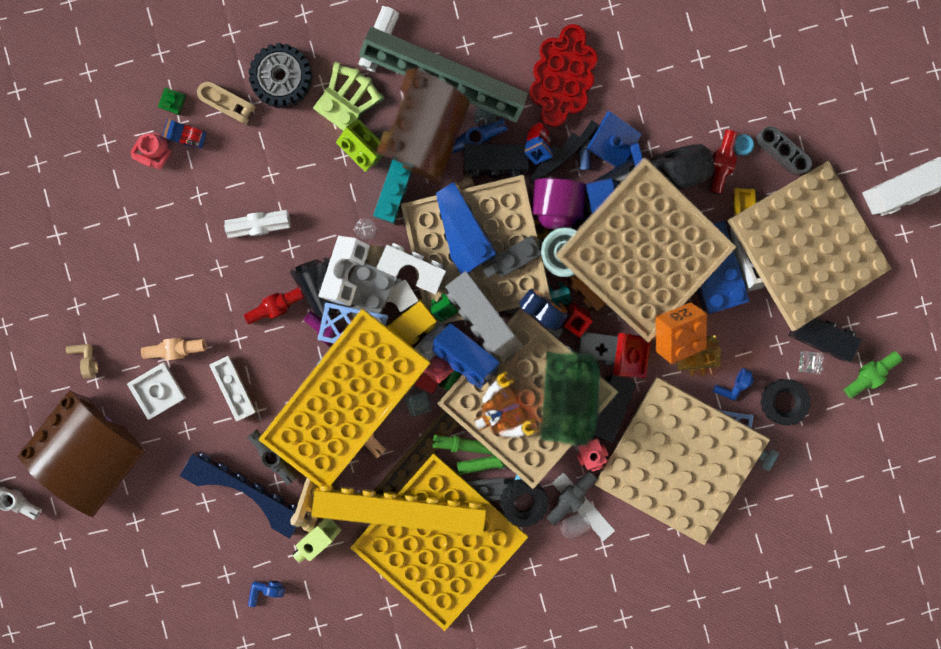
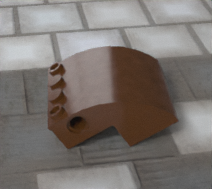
M418 68L408 69L400 87V91L405 94L391 132L383 133L376 153L403 164L402 168L440 184L470 101L463 93L446 82Z
M69 390L53 412L48 415L41 427L34 433L26 446L21 449L17 457L31 475L48 491L81 513L94 517L145 453V450L124 426L108 421L89 398Z

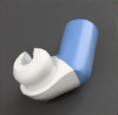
M590 139L584 143L579 151L580 169H590L591 151L586 148Z

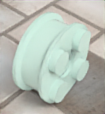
M570 228L554 230L545 238L542 244L541 255L544 266L556 276L569 277L575 275L555 255L577 232L576 230Z

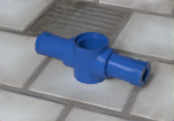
M501 118L488 125L483 124L478 127H471L467 132L462 133V136L457 138L451 155L462 150L464 144L483 145L486 141L491 140V137L508 131L507 125H503L505 124L504 119ZM478 130L481 133V139L475 143L471 136L474 131Z

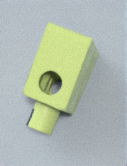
M322 519L311 532H308L296 544L297 550L293 552V557L298 562H302L305 558L311 561L337 537L341 529L332 519Z

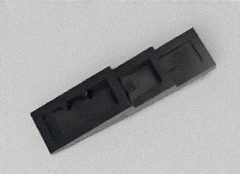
M591 120L580 137L572 133L561 150L553 145L551 148L553 150V157L541 162L530 178L529 183L534 184L536 179L546 177L568 161L584 145L598 124Z

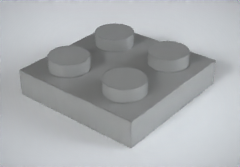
M364 263V266L356 265L348 281L357 286L352 304L364 308L366 311L381 314L398 279L367 263Z

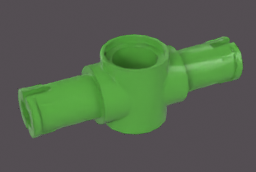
M893 351L880 362L871 361L858 371L857 379L844 388L843 391L850 399H853L866 388L874 389L879 387L887 380L886 375L889 374L888 371L902 362L903 359L896 351Z

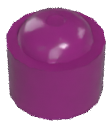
M536 179L534 181L532 203L533 217H537L539 223L547 229L572 228L577 221L584 220L587 185L582 182L564 179Z

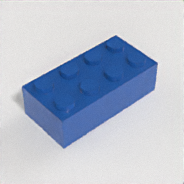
M725 222L714 223L713 225L730 240ZM734 250L697 289L702 309L706 314H712L750 301Z

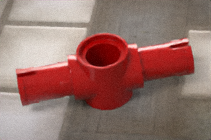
M725 130L721 148L714 152L715 170L713 171L714 177L710 192L722 194L727 176L734 171L737 161V155H734V145L738 134L736 131Z
M299 287L285 294L274 293L262 299V303L257 308L245 313L244 318L248 325L263 318H276L288 312L287 309L290 308V305L305 297Z

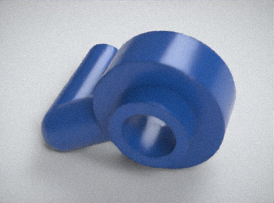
M742 368L736 377L735 386L732 391L716 384L713 392L730 400H736L742 390L750 388L753 384L754 377L752 376V371Z
M271 580L265 584L254 581L251 585L248 606L256 607L259 591H262L264 595L269 597H284L285 587L282 586V582Z

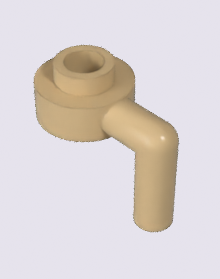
M90 344L66 346L67 354L84 353V358L80 362L81 375L84 379L94 378L95 374L98 373V363L92 358V346Z

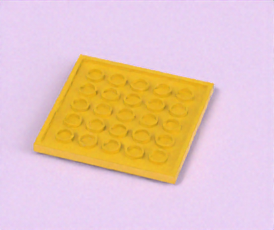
M433 453L397 494V497H405V495L409 494L416 495L418 499L427 500V497L439 498L441 502H448L449 499L461 501L460 504L469 505V502L481 503L486 509L483 536L371 523L350 548L445 631L525 542L528 535L518 526L512 525L501 511Z

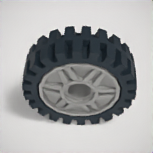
M276 43L274 46L272 44L267 45L268 48L265 49L263 47L260 49L261 52L255 54L254 61L251 60V68H249L248 72L251 87L257 97L269 106L276 108L295 106L299 101L302 102L305 99V95L309 94V89L312 87L313 75L310 64L306 57L295 47H291L288 44L282 45L281 43ZM279 72L286 73L283 80H276Z

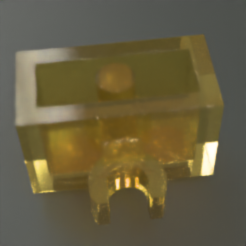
M716 335L707 336L705 350L676 362L678 371L689 370L692 377L694 376V371L700 369L703 376L706 373L705 368L721 367V348Z

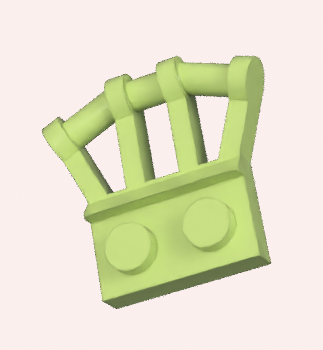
M335 62L329 87L325 89V92L313 109L344 131L348 125L359 119L363 112L381 102L384 96L378 92L372 83V79L363 76L359 69L345 67L341 63ZM339 74L349 76L339 92H336L335 87ZM356 80L361 86L352 99L348 101L344 98V95ZM368 90L372 99L360 107L355 106L365 91Z

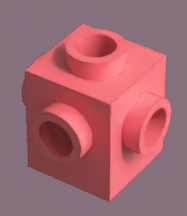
M593 437L576 444L579 450V454L576 456L580 466H585L587 470L596 471L603 468V464L607 463L605 458L608 456L604 444L600 445L598 438ZM595 453L594 457L590 458V454Z

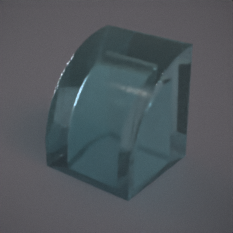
M426 391L405 398L412 417L432 411Z

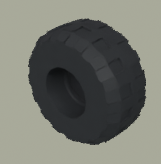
M702 144L675 148L655 156L650 161L677 190L695 186L706 181L713 175L715 170L711 151Z

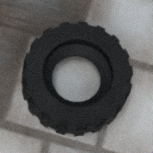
M777 379V381L770 382L761 394V409L766 414L765 416L774 423L786 426L795 425L802 421L809 413L808 410L811 406L810 396L807 389L797 381ZM781 392H789L795 398V406L789 412H781L775 405V399Z
M522 479L510 482L500 496V506L505 517L512 525L519 527L535 525L539 520L543 519L544 514L547 513V507H549L548 497L538 483L532 489ZM523 494L532 495L534 504L529 509L518 511L515 508L514 503L519 496Z

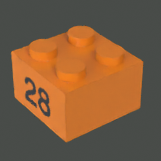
M687 303L656 317V352L669 363L673 364L706 349L707 314L693 303Z

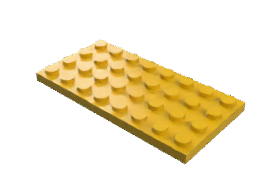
M362 308L258 440L317 486L331 485L431 361Z

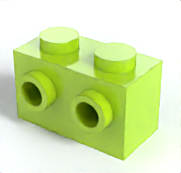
M359 119L348 125L336 141V144L365 172L375 166L383 156L376 153L380 140Z

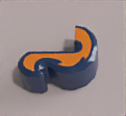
M534 288L529 289L519 302L522 310L529 315H533L543 326L551 330H558L569 317V311L563 303L554 304Z

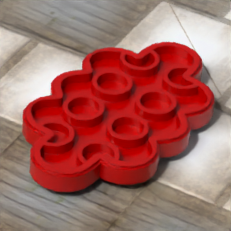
M577 24L565 26L561 30L559 38H548L543 41L539 49L540 60L533 67L535 81L530 87L529 96L535 105L542 107L541 119L549 127L556 128L563 125L568 117V113H581L588 103L586 92L594 84L595 78L591 71L597 65L598 55L592 47L585 45V30Z

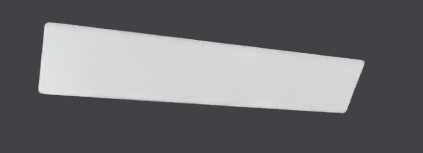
M564 473L552 482L560 493L567 486L573 485ZM584 497L586 499L585 502L576 511L604 541L615 530L587 498Z

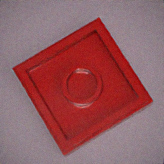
M619 333L613 375L646 379L651 340L647 342L639 335Z

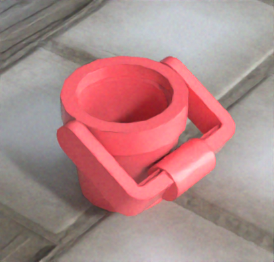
M148 133L138 138L131 150V157L148 167L162 169L171 154V150L168 149L169 146L166 139L160 134ZM140 150L143 155L137 154V151Z

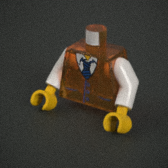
M506 371L499 375L498 379L488 388L483 397L484 404L481 405L484 415L474 421L480 431L491 426L494 433L499 432L501 436L517 438L526 434H534L538 432V429L533 430L531 424L536 421L528 420L510 386L514 379L507 381L505 375L508 372Z

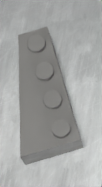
M466 271L445 286L449 291L447 297L454 305L458 303L461 308L459 313L465 321L470 320L473 326L470 328L477 337H483L485 340L483 346L490 354L494 352L504 362L524 347Z

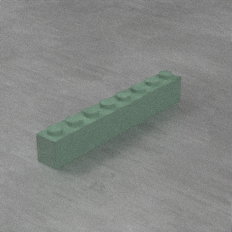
M370 26L359 53V57L404 76L408 69L418 68L459 90L469 99L470 104L513 122H517L525 105L527 92Z

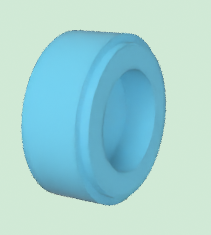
M747 134L737 136L734 145L735 154L745 156L752 152L754 148L753 139Z

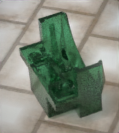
M547 352L540 441L587 446L593 439L597 424L600 394L599 363L593 354Z

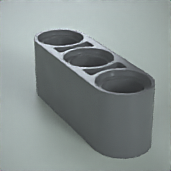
M768 126L757 134L756 142L759 147L789 173L797 176L810 170L812 166L811 158L777 128ZM764 133L771 135V142H767L764 139ZM781 146L787 149V156H783L780 153ZM797 160L803 163L802 170L796 167Z

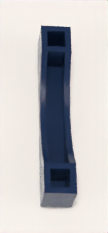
M195 452L190 456L180 477L196 486L222 485L243 492L262 509L272 529L289 539L293 536L297 527L291 525V518L296 512L297 504H288L283 501L284 498L281 495L265 491L266 487L257 482L251 483L247 480V476L240 472L235 474L228 470V465L222 462H214L211 460V456L205 452Z

